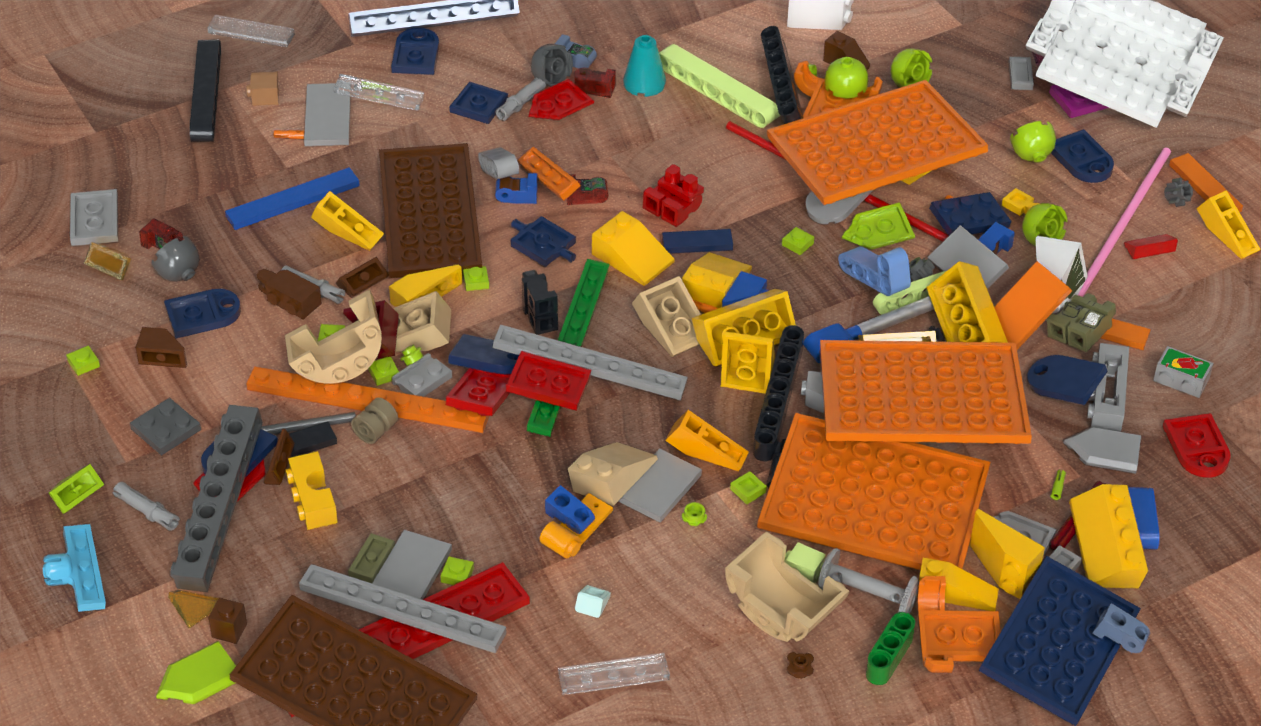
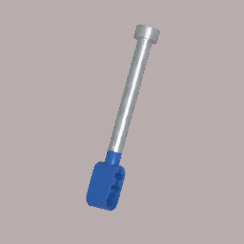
M930 296L847 329H844L841 324L836 323L809 334L805 338L803 345L816 362L821 363L820 340H858L859 335L876 333L934 310V306Z

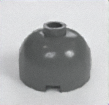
M546 44L539 47L531 58L530 66L534 78L537 77L543 82L545 81L546 86L552 87L564 81L567 76L570 77L573 68L571 53L567 52L564 45Z
M183 236L185 240L180 242L177 238L173 239L155 254L158 258L155 262L152 260L151 265L162 278L171 282H177L181 280L187 281L195 275V270L200 261L199 252L195 244L187 236Z

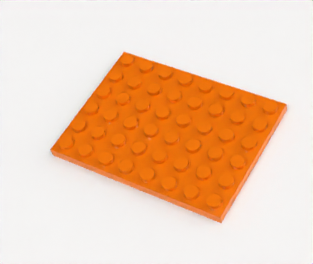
M927 80L767 130L769 140L823 205L832 204L836 201L988 152V144Z
M820 340L826 441L1031 444L1032 434L1016 343Z
M795 413L758 519L757 528L921 570L923 557L950 562L963 569L971 539L975 512L979 509L991 462L914 442L826 441L825 420Z

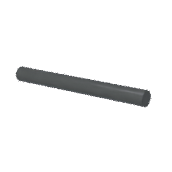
M349 412L261 426V429L271 434H279L282 429H286L287 432L298 431L329 421L330 425L349 423L356 416V413Z

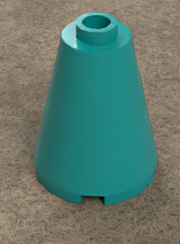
M642 35L636 38L624 74V87L633 95L638 96V93H645L644 97H650L662 92L665 87L666 77L656 40L649 35Z

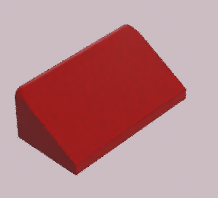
M1163 234L1126 241L1124 246L1132 259L1175 252L1178 240L1171 235Z

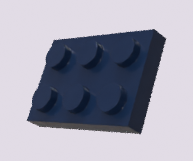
M990 192L933 201L929 208L948 236L960 225L970 234L986 232L995 222L1006 228H1009L1011 224L1010 218Z

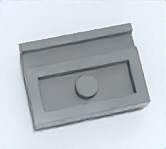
M427 353L420 360L392 377V384L398 385L405 394L424 397L451 379L452 370L436 358L433 359L430 353Z

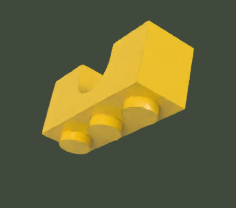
M318 451L288 458L289 469H285L288 484L293 483L294 487H291L294 503L299 502V506H297L299 520L305 521L307 530L338 523L336 506L330 488L315 490L326 486L324 468Z

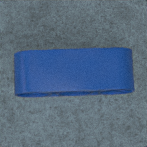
M1128 487L1143 549L1157 550L1159 547V525L1154 489Z

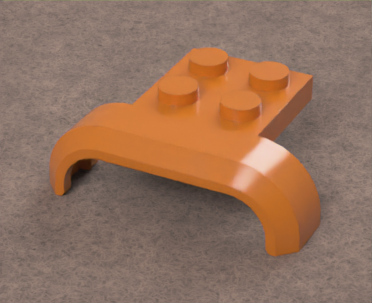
M808 61L799 63L794 73V80L799 90L811 97L803 118L879 95L883 81L876 77L874 84L867 87L866 92H859L858 97L840 98L834 96L833 91L830 89L826 90L825 79L816 77L810 72Z
M925 576L919 581L918 619L922 663L930 673H952L953 661L983 662L1001 633L999 611H945V576Z

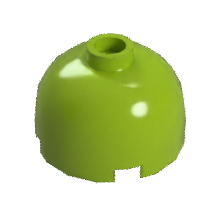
M911 48L899 52L891 65V77L894 83L901 88L923 80L929 82L932 75V69H929V62L932 63V58L929 53L920 49Z
M842 57L829 65L825 75V88L827 91L828 89L833 91L834 96L855 98L858 97L859 92L863 91L864 93L867 90V69L861 61L851 57Z
M1041 121L1028 123L1017 129L1018 134L1014 137L1011 134V145L1021 159L1038 163L1044 161L1050 155L1056 143L1055 131L1050 122H1047L1048 125H1042Z
M1040 203L1032 206L1023 219L1022 231L1024 237L1035 247L1037 236L1062 240L1066 233V230L1063 229L1064 222H1067L1066 212L1061 206L1049 203Z

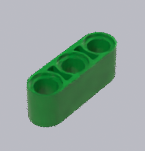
M896 613L869 653L866 678L870 683L874 685L886 684L913 641L915 619L909 613Z

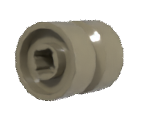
M377 397L366 406L365 410L352 419L351 426L354 433L362 441L373 444L384 435L385 431H388L397 423L398 414L387 400Z

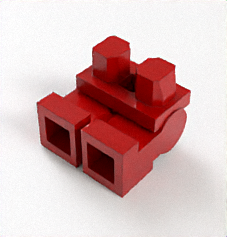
M672 164L665 170V175L658 180L656 187H648L644 190L643 209L657 217L661 215L662 220L678 227L689 217L691 212H695L702 203L701 194L704 193V187L698 184V177L693 174L683 176L680 174V167Z

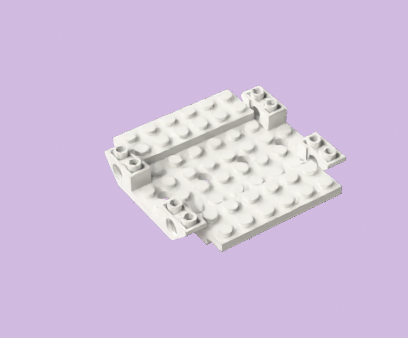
M1052 0L1043 19L1040 18L1027 41L1026 49L1044 57L1035 76L1157 128L1166 109L1187 117L1224 37L1205 30L1207 23L1152 0Z

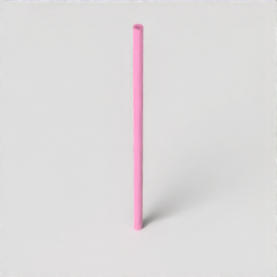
M1163 148L1089 268L1087 272L1088 277L1078 296L1083 297L1171 154L1169 148Z

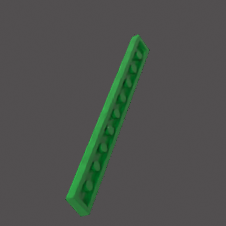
M587 259L558 341L579 347L583 346L609 272L610 264ZM536 400L527 424V431L551 437L561 407Z

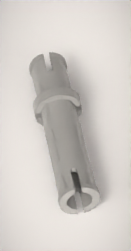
M536 77L516 95L508 97L505 104L496 109L497 117L505 121L513 113L519 112L523 105L533 98L534 94L539 93L546 87L545 81L543 82Z
M287 265L281 269L289 270L318 285L321 298L325 297L337 304L344 300V298L337 295L345 296V290L330 285L326 280H318Z
M119 482L113 490L115 492H113V495L142 512L151 522H158L169 531L174 530L178 526L180 518L165 509L164 505L160 502H153L124 482Z

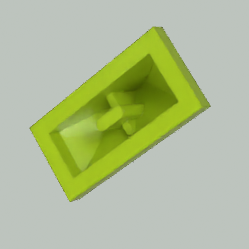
M88 464L61 480L49 494L64 514L101 488L104 483L91 464Z

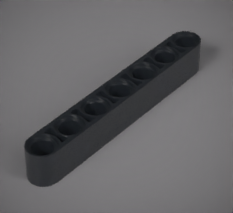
M769 26L761 32V39L778 112L783 123L787 124L803 119V114L786 44L778 27Z
M220 39L198 40L190 117L191 142H214L221 65Z
M796 325L787 326L782 332L754 435L753 455L757 460L764 462L772 460L777 442L780 440L803 352L804 331Z

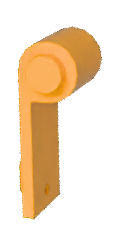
M590 493L581 502L593 512L595 520L581 534L573 532L567 524H558L555 521H551L545 526L540 535L541 544L566 559L571 556L574 557L579 552L581 545L613 511V507Z

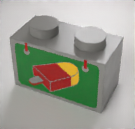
M1167 346L1157 364L1153 381L1200 398L1210 379L1214 363Z

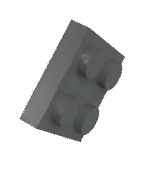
M170 397L130 422L131 430L161 456L201 431L200 423Z

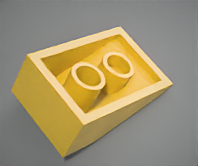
M621 211L592 234V255L610 264V266L643 286L647 285L675 262L672 255L639 220L624 211Z
M709 252L689 266L682 277V281L693 300L721 308L722 300L741 271L750 273L752 266Z
M724 331L721 387L766 394L775 360L774 340Z
M977 509L975 512L970 547L996 584L1008 594L1021 599L1042 564L1045 547L982 510Z

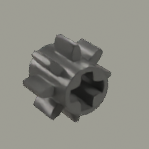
M1182 178L1172 179V183L1166 184L1167 187L1165 188L1164 195L1169 204L1175 203V206L1178 207L1185 206V202L1191 201L1193 188L1188 180L1182 181Z
M917 257L909 263L911 282L934 275L932 270L935 266L929 259L925 260V258Z

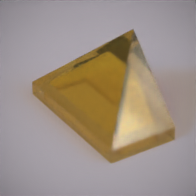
M91 242L83 264L123 280L131 258L124 252Z
M182 590L171 591L168 596L188 628L209 617L219 599Z

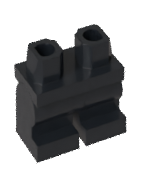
M536 270L523 272L521 278L523 312L525 315L528 314L529 322L535 334L539 335L558 330V296L555 290L548 291V284L544 273L538 275Z

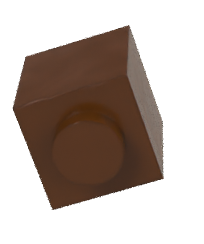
M223 598L218 599L208 617L212 638L234 644L238 643L247 626L244 604Z

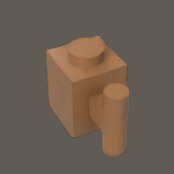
M278 71L251 73L250 84H247L246 88L247 97L252 99V106L279 105Z

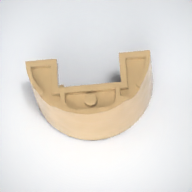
M370 289L349 300V306L359 320L318 342L305 324L285 335L288 362L298 374L315 382L332 384L351 380L365 372L372 365L380 351L382 337L375 300Z
M766 531L725 567L726 581L730 592L733 594L736 592L741 602L738 604L740 609L757 627L776 639L786 642L790 639H795L797 642L807 636L847 598L849 590L842 583L836 582L829 576L825 578L823 590L818 584L812 583L801 575L797 569L790 567L784 562L787 546L781 539L774 537Z

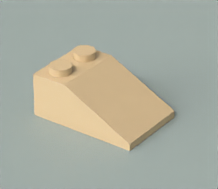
M680 276L639 293L632 302L644 326L671 357L700 345L696 338L692 318L701 314Z
M437 291L393 308L399 314L395 352H401L411 345H415L416 348L421 347L420 351H430L449 343L451 308Z
M618 442L585 452L568 468L573 492L585 496L590 493L601 501L614 506L658 460L657 455Z

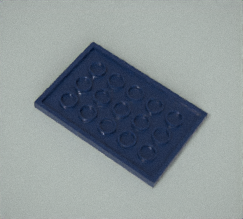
M1046 556L978 671L1076 726L1121 646L1120 643L1118 644L1105 635L1103 638H1099L1093 634L1100 616L1111 603L1134 618L1137 617L1141 608Z

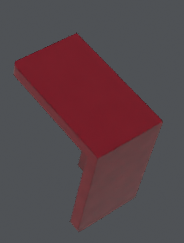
M385 300L375 302L382 337L380 351L375 360L395 356L399 314ZM351 307L344 309L343 314L352 323L359 320Z

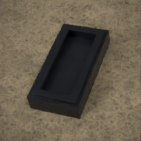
M329 421L289 433L295 443L290 458L337 444V437Z

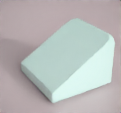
M586 585L578 593L575 611L599 618L611 593Z

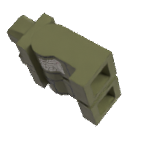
M1089 293L1083 297L1075 294L1071 298V302H1068L1057 315L1052 313L1047 318L1048 337L1064 344L1068 342L1069 346L1087 352L1112 327V318L1116 314V305L1110 301L1099 304L1097 303V298ZM1059 330H1062L1063 335L1058 334L1057 332ZM1083 338V343H1080L1077 340Z

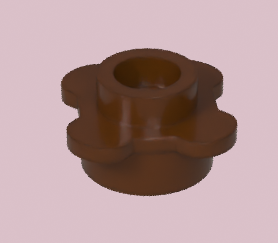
M791 652L787 655V660L789 661V666L787 667L788 674L799 679L813 674L814 669L811 667V663L814 661V657L812 654H796Z

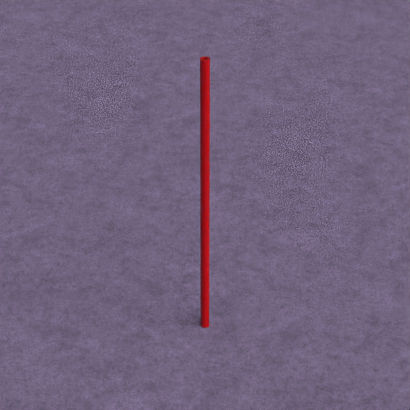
M731 121L727 123L726 129L785 159L772 142ZM871 194L863 200L877 208L891 205ZM905 212L911 226L942 242L949 237L948 234Z

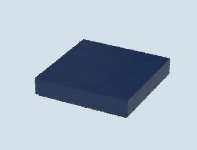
M469 82L449 106L450 113L489 124L496 115V109L505 104L508 93Z

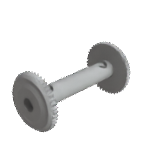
M835 548L828 553L818 580V585L822 590L825 578L829 576L840 583L900 604L898 613L905 612L910 614L918 594L919 580L916 576H913L906 589L838 565L840 549Z

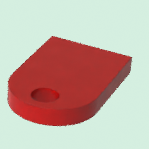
M1211 413L1164 420L1162 427L1180 464L1186 471L1204 478L1216 477L1226 471L1230 461V451ZM1203 463H1211L1214 467H1207Z

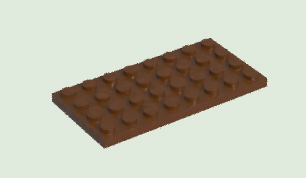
M468 143L379 149L389 278H402L409 274L453 265H460L462 273L463 269L483 268Z
M294 595L289 597L230 673L231 681L313 726H459L477 700V693Z

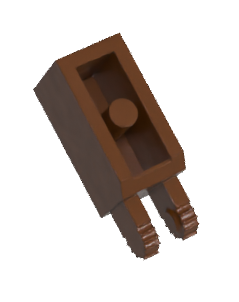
M262 269L257 274V278L260 280L258 285L259 291L266 294L267 301L286 310L291 315L304 320L322 304L320 287L289 270H280L276 274L269 271V269Z

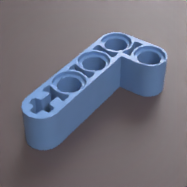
M859 246L841 253L838 257L839 265L846 274L886 296L905 290L911 285L909 259L902 247L877 255Z

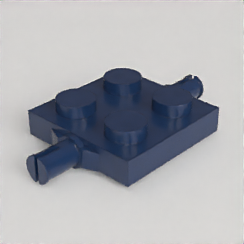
M542 216L529 224H524L518 219L512 221L511 227L518 230L519 233L511 239V247L544 267L558 257H563L570 263H572V260H575L576 254L568 250L576 244V236Z

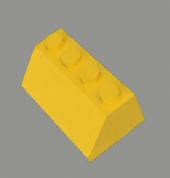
M959 261L926 287L947 342L1008 343L978 266Z
M772 289L692 318L697 341L715 367L722 364L724 331L770 338L774 340V345L780 343L784 328L796 325L788 291Z
M1102 484L1071 498L1069 504L1086 578L1104 588H1139L1148 572L1128 486Z

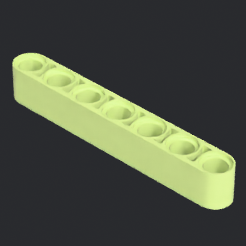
M671 44L659 52L663 69L666 73L757 127L764 128L780 116L776 103L683 48Z

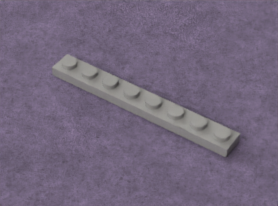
M500 325L493 342V348L517 355L524 351L591 370L592 376L681 400L688 378L504 325Z
M311 564L299 582V587L302 591L493 653L497 652L506 635V626Z

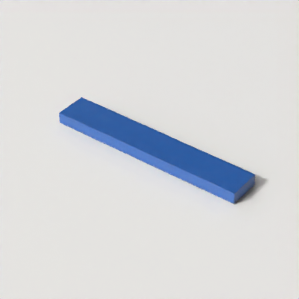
M349 167L225 211V215L234 230L322 200L329 191L336 195L360 186L359 179Z

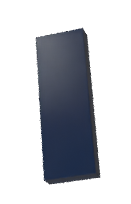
M731 229L662 232L663 247L670 254L733 250Z

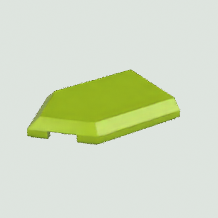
M900 202L856 214L852 224L842 236V239L871 250L915 238V234Z
M216 641L168 665L156 698L163 700L172 698L183 700V703L196 704L235 684V682L230 680V673L236 665L220 642Z

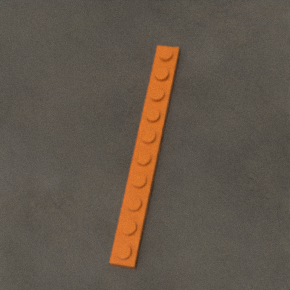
M254 366L246 383L247 390L359 411L365 410L366 406L375 398H383L395 408L398 418L480 433L484 432L489 416H481L476 412L457 410L454 407L447 406L444 400L344 382L332 384L319 383L309 380L300 374Z

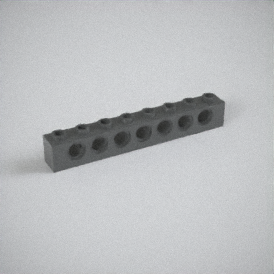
M229 405L227 413L223 414L221 418V430L219 435L215 436L214 451L208 457L206 475L202 476L200 480L199 496L194 498L193 513L191 519H187L184 540L179 542L177 561L173 562L170 575L174 579L177 589L208 592L263 423L259 408Z

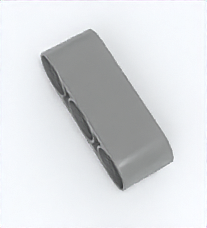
M499 147L479 152L478 158L481 169L491 177L501 179L519 174L518 161L515 155Z

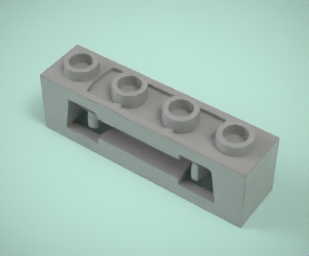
M1100 343L1098 352H1093L1092 362L1105 364L1108 372L1089 398V401H1093V404L1089 403L1087 418L1091 419V427L1121 432L1125 414L1129 347ZM1106 377H1115L1113 398L1106 397L1105 403H1103Z

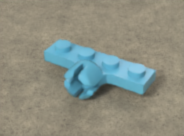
M90 524L64 526L63 535L67 553L48 554L44 557L43 576L48 578L44 579L48 586L72 585L78 612L105 609L106 601Z

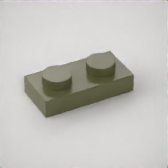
M371 533L350 566L348 575L373 583L394 548L395 541Z

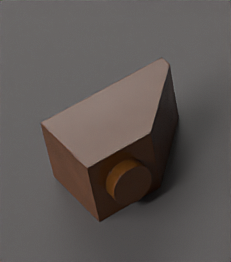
M836 31L825 40L824 62L831 64L839 58L851 57L861 61L867 70L870 68L869 61L854 38Z
M142 327L135 347L138 364L177 368L187 367L185 348L167 329Z

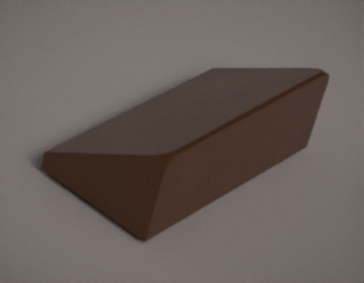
M376 256L341 276L336 284L340 289L345 290L348 296L353 298L389 277V274Z
M286 429L281 430L264 480L266 485H280L282 483L285 469L289 462L288 458H290L295 444Z

